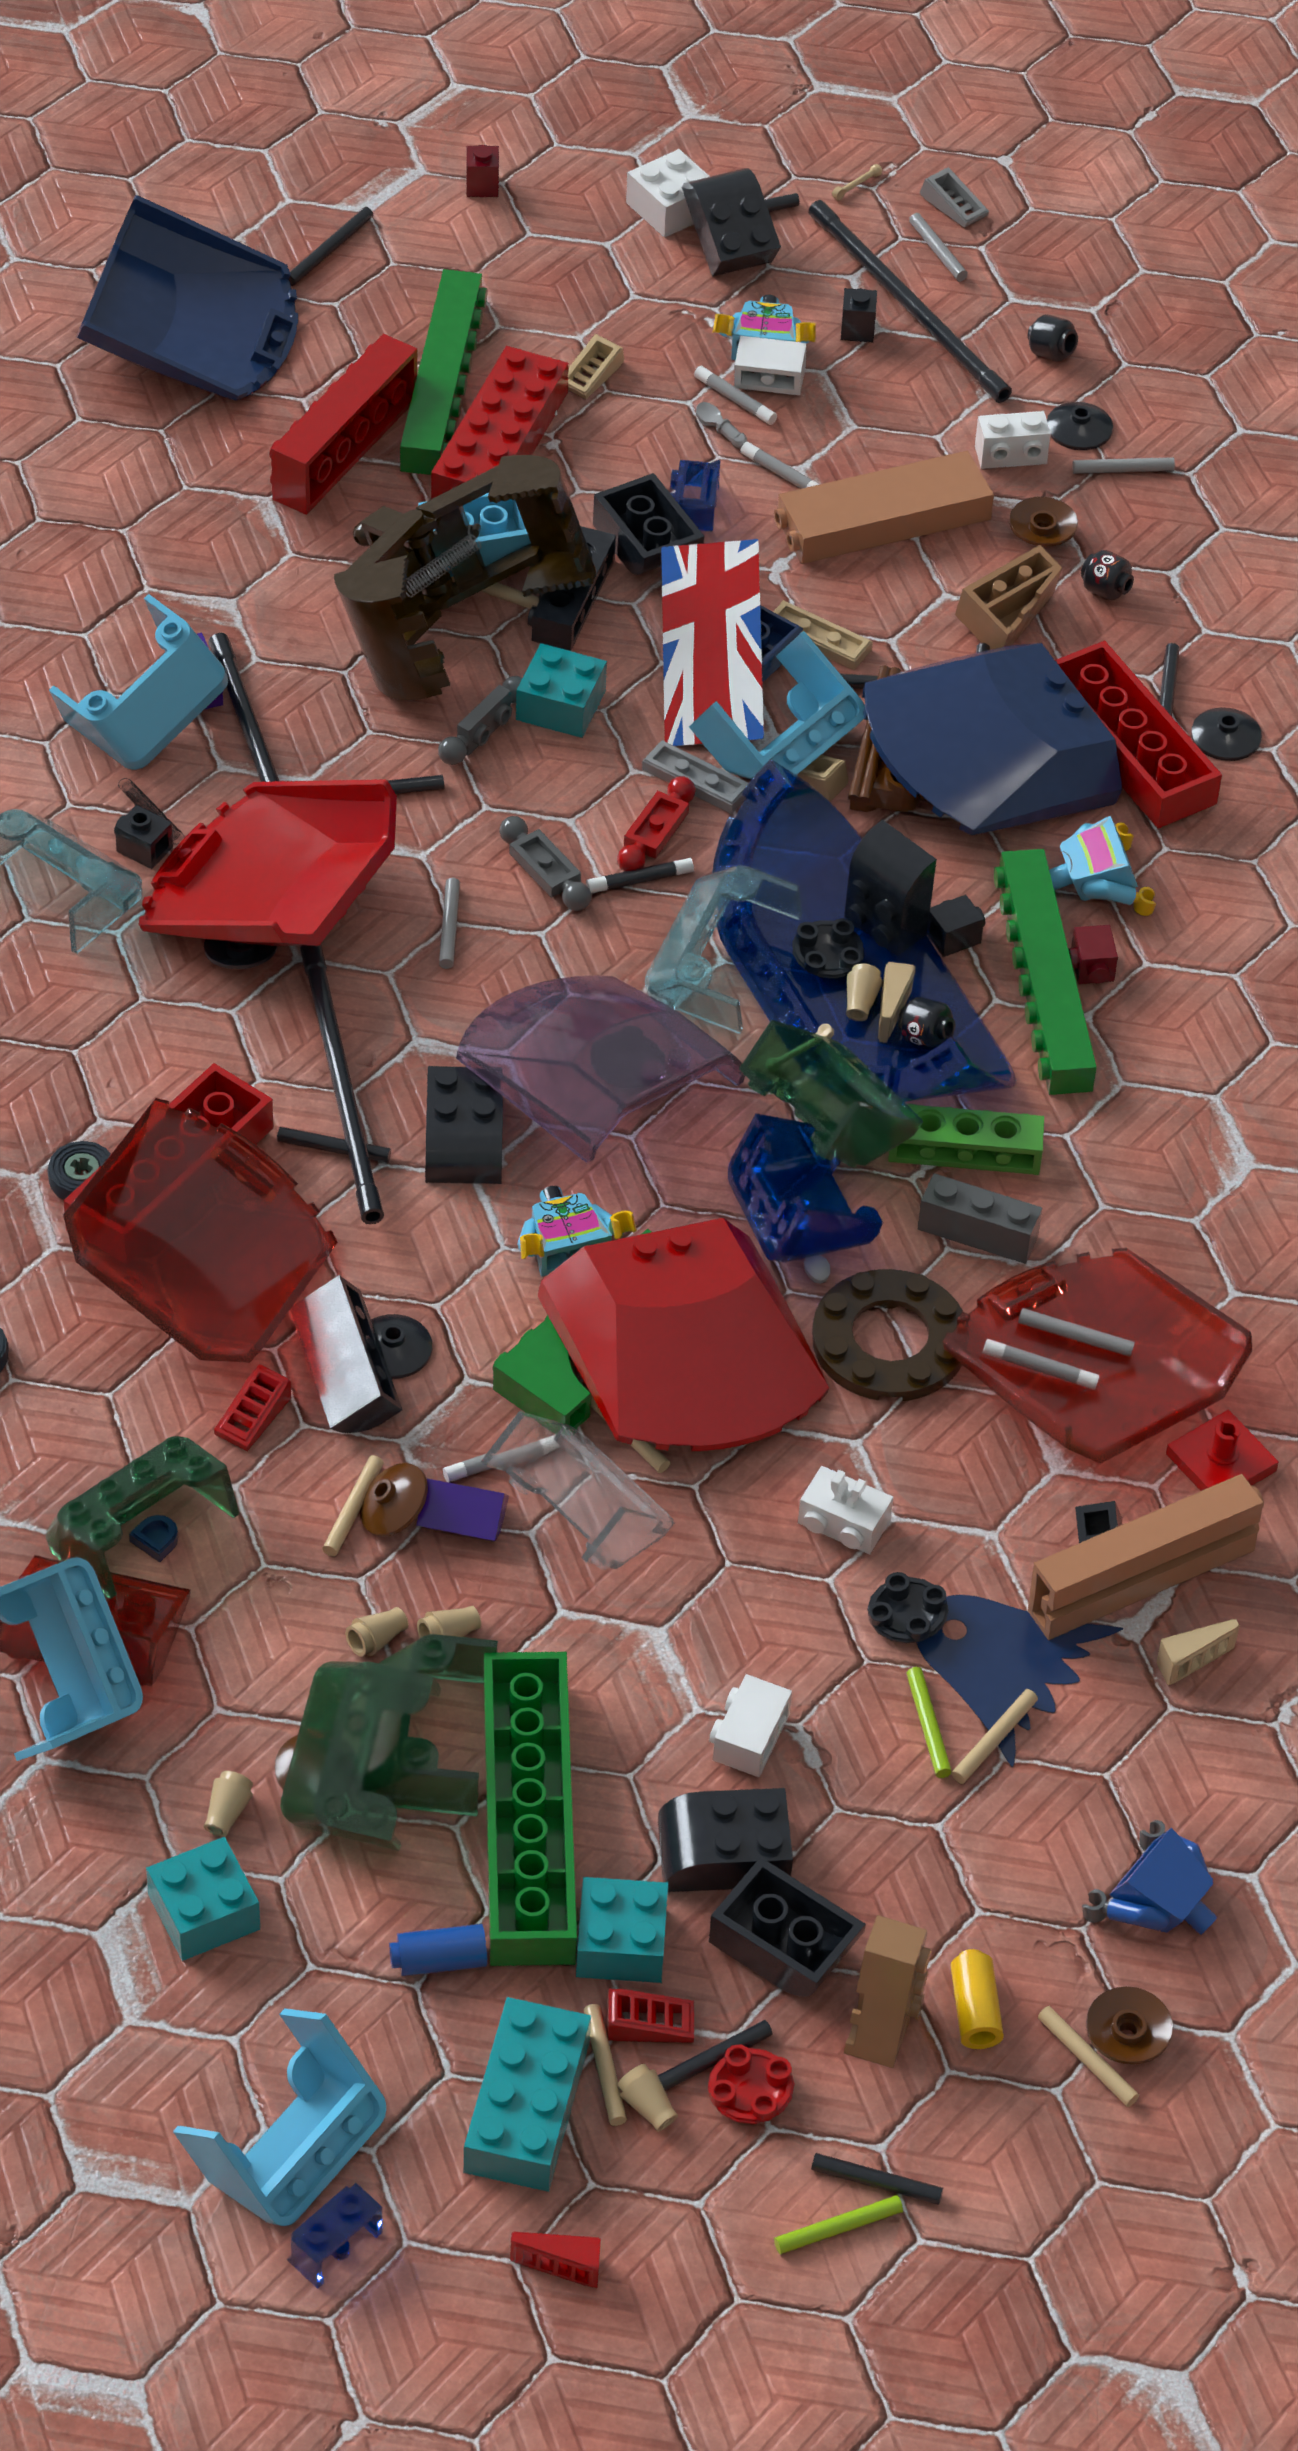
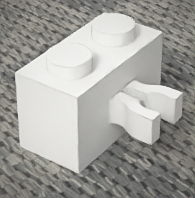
M821 1466L800 1499L798 1524L805 1526L811 1532L821 1533L840 1541L850 1549H858L870 1555L891 1521L893 1496L866 1485V1481L858 1479V1481L845 1476V1472L841 1470L835 1472Z

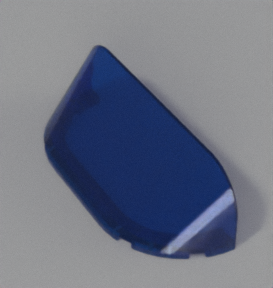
M770 759L757 772L742 792L746 799L736 817L729 816L725 823L714 858L711 895L718 902L719 916L714 919L720 939L785 1047L788 1049L814 1035L822 1024H829L834 1029V1035L831 1039L823 1040L821 1038L791 1055L797 1065L811 1080L822 1087L824 1086L836 1095L854 1102L873 1105L896 1104L1013 1088L1016 1085V1077L1009 1061L927 935L899 956H895L886 948L879 946L873 938L861 929L854 927V931L859 935L864 944V959L861 964H869L878 968L881 972L882 980L884 978L885 966L888 962L915 966L913 987L906 1004L916 997H925L944 1002L951 1008L956 1024L955 1032L952 1037L935 1049H928L908 1043L899 1030L898 1021L888 1041H879L878 1030L882 987L869 1011L868 1018L865 1021H855L846 1015L847 976L838 979L820 978L808 973L798 965L792 953V941L798 926L803 922L835 921L836 919L844 918L850 862L855 849L863 838L840 811L819 791L799 776Z

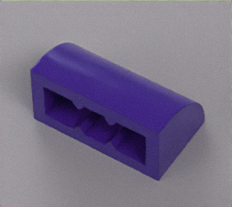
M427 1478L428 1494L425 1504L418 1515L416 1526L492 1541L497 1540L503 1525L509 1495Z

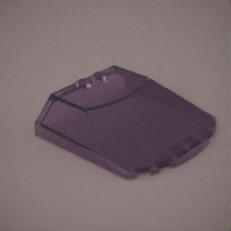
M597 975L574 976L543 981L502 997L484 1009L469 1025L460 1041L456 1055L457 1060L586 1163L595 1159L599 1146L627 1114L714 1070L735 1086L744 1082L747 1067L737 1057L677 1010L614 976Z

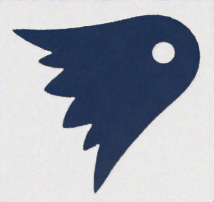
M951 1595L947 1596L949 1612L946 1622L950 1620L961 1621L967 1628L966 1635L961 1639H950L944 1635L941 1628L934 1636L916 1643L925 1660L964 1699L989 1731L1025 1689L1032 1690L1038 1697V1701L1032 1708L1054 1713L1055 1703L1045 1683L1073 1684L1080 1681L1078 1675L1062 1658L1087 1657L1090 1653L1076 1644L1108 1637L1118 1633L1123 1628L1085 1624L1048 1640L1028 1611L977 1596ZM1028 1713L1017 1723L1026 1730L1031 1729ZM1014 1728L998 1745L1011 1767L1014 1766L1016 1752Z

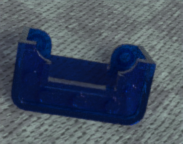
M755 1113L731 1157L728 1166L729 1184L768 1260L787 1263L859 1247L871 1243L880 1233L883 1221L874 1207L862 1206L856 1213H852L832 1175L836 1167L842 1162L844 1155L843 1146L832 1127Z

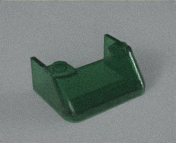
M430 1634L421 1637L385 1658L374 1667L355 1775V1791L362 1802L372 1806L478 1816L479 1773L439 1769V1753L436 1746L427 1739L408 1737L417 1677L483 1683L484 1653L498 1652V1641Z

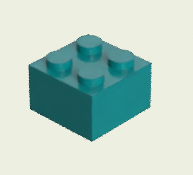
M540 643L516 691V720L583 738L606 692L607 661Z
M225 1836L146 1867L148 1896L182 1961L261 1930L259 1901Z
M583 1877L576 1977L662 1983L668 1883Z

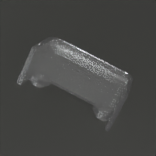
M519 1411L481 1460L485 1466L506 1471L511 1476L508 1480L509 1483L519 1492L528 1495L531 1491L542 1495L588 1539V1542L585 1544L587 1550L581 1558L587 1563L595 1564L602 1570L620 1568L663 1538L675 1523L663 1508L580 1431L564 1423Z

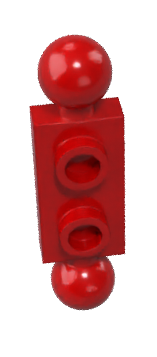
M685 776L675 777L668 784L667 794L657 790L624 835V847L620 849L617 855V863L621 870L625 872L643 868L646 862L645 855L657 858L689 814V802L693 800L696 793L695 785L691 779Z

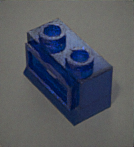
M680 460L679 470L672 469L670 490H676V492L670 494L699 530L713 532L714 513L720 483L721 460L711 463ZM685 485L702 487L700 499L684 498Z
M357 2183L350 2188L346 2186L291 2233V2256L287 2258V2261L317 2289L324 2284L322 2262L330 2255L337 2260L348 2258L350 2255L348 2239L363 2226L375 2238L383 2233L382 2206Z

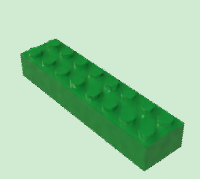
M567 1652L484 1653L483 1689L490 1966L576 1965L577 1927Z

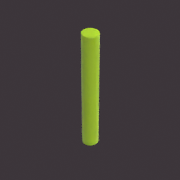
M913 1667L906 1672L935 1775L938 1778H945L952 1773L922 1668Z
M896 2195L774 2237L776 2249L781 2255L902 2213V2202L899 2196Z

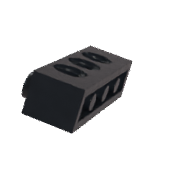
M581 526L596 568L594 583L586 587L580 586L579 588L573 587L569 590L563 589L554 592L548 591L544 594L539 593V603L537 606L532 605L527 621L528 626H532L533 642L568 651L572 650L615 561L616 535Z

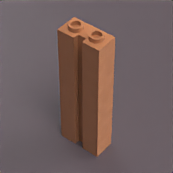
M967 450L781 493L778 495V509L774 510V520L777 528L784 531L789 550L791 552L795 551L801 564L991 520L994 494Z
M1240 1474L1034 1562L1028 1612L1046 1638L1050 1640L1255 1551L1262 1508L1264 1507L1260 1491L1255 1486H1251L1243 1474Z

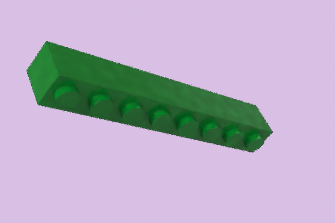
M447 269L442 271L400 445V472L431 475L432 470L447 447L448 441L451 440L456 431L457 421L454 420V417L460 418L462 398L459 395L465 396L467 387V375H464V373H470L472 366V353L469 352L475 351L477 345V331L474 330L481 328L482 309L480 307L485 308L487 302V288L482 287L481 273Z
M1032 849L1001 852L1000 866L994 867V884L996 889L1001 888L1002 894H1000V910L1002 915H1007L1008 917L1006 935L1008 942L1014 943L1012 950L1014 969H1020L1021 973L1019 975L1020 996L1027 999L1025 1003L1026 1023L1032 1024L1034 1029L1031 1033L1033 1052H1039L1040 1055L1038 1059L1039 1079L1046 1081L1049 1095L1093 1092L1097 1066L1045 850Z

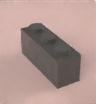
M933 1173L921 1199L918 1230L1026 1264L1039 1235L1042 1207Z

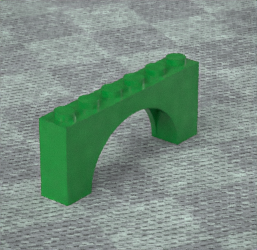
M646 1229L642 1234L651 1233L652 1231ZM548 1315L535 1329L526 1331L513 1349L509 1352H503L495 1360L492 1368L493 1390L546 1428L554 1431L563 1440L590 1417L591 1393L574 1375L569 1362L571 1357Z

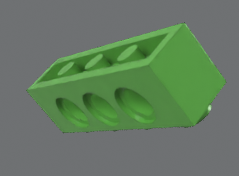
M893 1103L888 1162L1039 1175L1043 1153L1044 1116Z

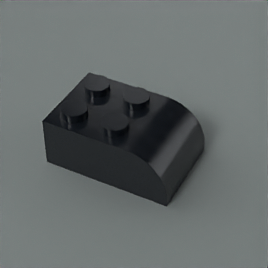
M749 168L685 182L681 188L712 277L773 262L781 245L759 182Z
M654 473L594 494L593 526L599 531L616 535L615 554L625 567L635 575L662 566V547L704 544L705 536Z
M881 820L867 832L852 856L849 867L844 918L850 920L854 927L861 929L873 938L879 946L886 948L895 956H899L927 935L937 859L887 822Z
M428 1066L425 1183L502 1184L503 1067Z
M785 1788L692 1792L671 1799L661 1807L658 1813L663 1882L668 1883V1892L734 1889L760 1857L791 1876L793 1856Z
M760 1857L712 1913L709 1943L780 1989L792 1995L808 1997L818 1989L862 1936L866 1924Z

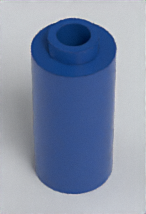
M483 1924L397 1933V1942L389 1943L392 1969L400 1968L401 1976L487 1967V1948Z

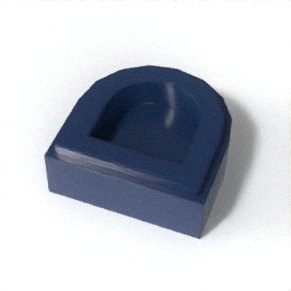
M164 1515L149 1516L129 1533V1542L158 1562H161L176 1547L178 1529L176 1523L169 1517Z

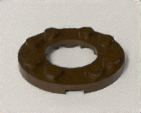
M894 1269L859 1272L837 1283L824 1295L818 1304L812 1329L813 1349L816 1358L823 1370L836 1383L852 1393L869 1399L879 1400V1396L902 1397V1401L925 1397L948 1384L963 1365L969 1334L968 1324L962 1308L946 1289L924 1275ZM874 1306L888 1309L901 1306L905 1307L907 1312L912 1311L923 1320L929 1336L927 1344L919 1353L907 1359L889 1361L875 1358L864 1352L854 1340L852 1328L854 1321L860 1314L866 1310H872Z

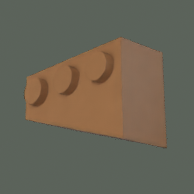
M1039 545L963 588L955 616L981 643L988 644L990 650L1011 646L1054 594L1062 567Z
M876 1916L864 1951L856 1990L859 1993L858 2009H853L850 2023L853 2026L845 2044L844 2054L894 2068L910 2018H919L925 1998L923 1991L928 1977L926 1969L932 1949L925 1947L926 1929L883 1916Z

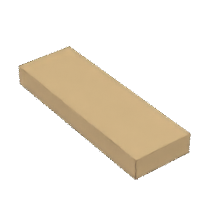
M784 600L773 611L802 627L803 631H805L826 658L852 670H855L872 651L873 641Z

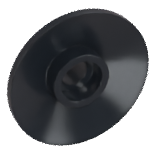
M1084 402L1065 403L1054 408L1047 417L1051 433L1050 437L1066 448L1074 450L1095 449L1104 445L1112 436L1113 422L1110 416L1103 409L1093 404Z
M1222 707L1213 708L1201 713L1193 722L1191 737L1204 754L1218 760L1236 761L1247 758L1257 751L1261 743L1262 732L1256 720L1247 713L1233 708Z
M205 939L204 941L206 957L212 963L228 969H247L261 965L271 959L278 946Z
M399 1314L382 1315L371 1319L392 1379L411 1376L428 1363L432 1354V1339L428 1330L419 1321Z

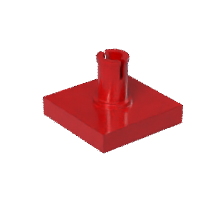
M1229 1409L1167 1444L1166 1455L1200 1491L1240 1474H1243L1252 1486L1275 1473L1279 1461Z

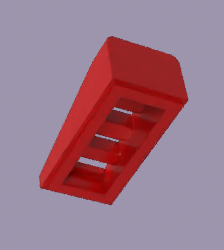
M259 1364L250 1374L214 1429V1435L248 1452L291 1399V1381L285 1376ZM257 1398L265 1402V1406L254 1401V1399ZM244 1411H247V1412H249V1413H251V1414L257 1416V1418L255 1419V1418H253V1417H251V1416H249V1415H247V1414H245V1413H243V1412H244ZM237 1422L249 1428V1430L245 1432L233 1426V1424Z
M609 1989L608 2041L694 2043V2000L627 1989ZM622 2012H630V2019L622 2018ZM639 2013H647V2022L639 2021ZM656 2013H664V2025L656 2024ZM673 2013H682V2028L673 2026Z
M511 2232L510 2261L584 2286L598 2288L601 2239L599 2237Z

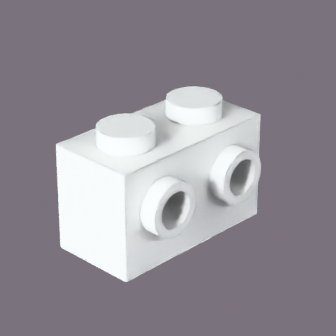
M740 336L735 360L734 387L800 395L806 367V343Z
M1045 412L978 416L975 449L981 469L1047 464L1051 433Z
M746 1674L739 1689L733 1687L728 1695L725 1710L728 1712L724 1720L717 1719L713 1725L709 1742L714 1743L713 1761L760 1777L790 1715L792 1691Z

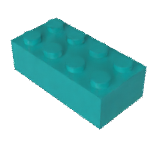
M510 1997L506 1998L464 2144L463 2173L549 2192L590 2044L591 2015Z

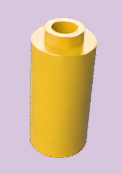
M965 1950L954 1958L950 1964L961 2043L967 2048L986 2049L999 2044L1004 2038L993 1959L980 1950Z

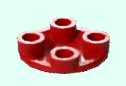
M740 2044L733 2045L726 2050L725 2057L720 2059L710 2072L708 2092L711 2103L722 2115L735 2122L756 2124L770 2121L784 2112L792 2100L795 2083L792 2076L791 2063L787 2059L778 2057L767 2050L747 2048Z

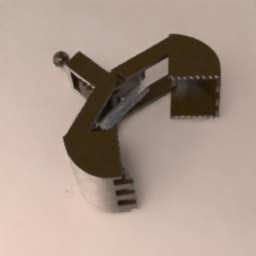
M511 455L501 457L498 466L417 506L416 510H410L404 514L386 506L376 510L359 522L353 530V537L356 543L361 546L370 547L346 571L334 574L335 585L377 688L386 696L394 699L419 700L442 694L441 688L450 686L446 670L443 669L444 654L440 649H437L434 640L415 644L442 616L440 610L449 608L529 566L530 568L522 589L524 597L531 594H544L548 591L554 592L563 589L569 590L573 587H586L594 583L596 568L559 466L554 461L542 456ZM489 493V502L498 503L500 501L506 502L509 499L515 500L531 543L485 566L479 551L481 544L480 548H478L476 543L481 525L478 523L474 526L469 524L463 505ZM449 570L452 571V574L456 581L454 583L452 581L450 574L448 573Z

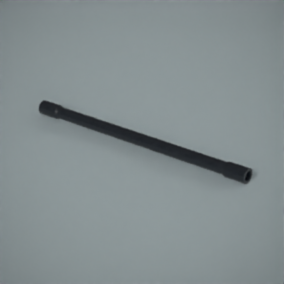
M817 200L812 203L808 211L809 215L825 231L829 232L978 380L980 386L997 403L1006 401L1012 393V388L995 371L989 369L840 220L839 216L823 200Z
M216 633L210 637L208 644L211 652L223 665L228 676L226 688L260 781H279L237 667L236 656L229 637L225 633Z
M322 945L300 946L303 966L309 979L355 1180L356 1198L361 1220L365 1224H376L384 1218L379 1190L374 1182L326 975L327 966Z

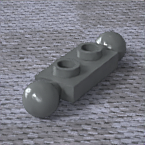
M511 676L502 685L499 684L457 725V737L451 736L441 741L438 747V754L444 763L449 765L459 764L466 755L469 756L478 746H483L500 725L503 726L508 722L512 714L511 704H516V691L522 677Z
M510 816L502 821L499 828L500 836L503 841L509 844V854L551 898L563 892L562 899L566 907L574 911L585 909L590 904L591 891L587 885L581 882V872L540 829L528 834V826L522 818Z

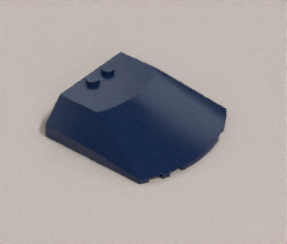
M135 195L109 253L76 338L137 366L236 401L264 386L278 372L286 360L297 331L298 313H296L295 308L297 293L296 289L291 288L289 281L291 273L287 264L139 195Z
M1042 643L1011 645L969 654L866 682L862 695V698H865L864 720H868L872 729L870 738L887 768L915 798L922 795L933 804L932 812L940 818L947 814L961 823L959 828L961 831L971 836L1116 804L1121 794L1122 783L1115 738Z

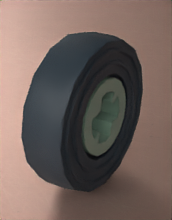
M88 1141L71 1142L60 1147L51 1156L47 1168L51 1189L57 1197L64 1200L102 1166L112 1154L107 1148ZM81 1170H87V1171H89L88 1174H87L85 1171L83 1172V1175H77V1174H76V1172H78L79 1174H81Z

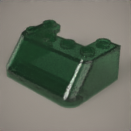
M771 1020L739 1068L749 1079L748 1085L751 1089L763 1096H767L768 1093L774 1094L780 1100L790 1103L795 1108L793 1111L794 1115L816 1129L810 1137L811 1141L815 1144L813 1150L829 1161L837 1158L853 1168L857 1164L866 1166L913 1137L923 1123L922 1119L847 1047L831 1038Z
M180 1436L169 1437L83 1494L66 1503L46 1530L45 1537L49 1550L62 1562L74 1557L82 1558L89 1562L95 1571L103 1594L111 1599L117 1594L104 1552L120 1542L123 1536L121 1526L183 1485L195 1489L232 1518L240 1514L227 1466L191 1439Z
M330 1661L321 1665L313 1677L280 1800V1808L284 1817L295 1826L399 1851L401 1842L394 1835L398 1820V1812L394 1803L383 1795L363 1791L362 1788L383 1709L406 1715L420 1712L427 1705L430 1695L440 1696L441 1687L433 1676L374 1662Z

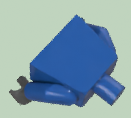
M1154 1820L1150 1823V1833H1147L1145 1830L1140 1831L1139 1843L1145 1852L1110 1893L1113 1899L1110 1902L1107 1901L1103 1891L1094 1889L1088 1894L1089 1902L1098 1906L1082 1905L1083 1916L1089 1922H1100L1108 1917L1111 1920L1156 1931L1160 1930L1165 1933L1185 1920L1201 1935L1217 1918V1915L1201 1901L1202 1897L1213 1885V1878L1208 1873L1199 1845L1178 1835L1172 1828L1165 1832V1825L1159 1820Z

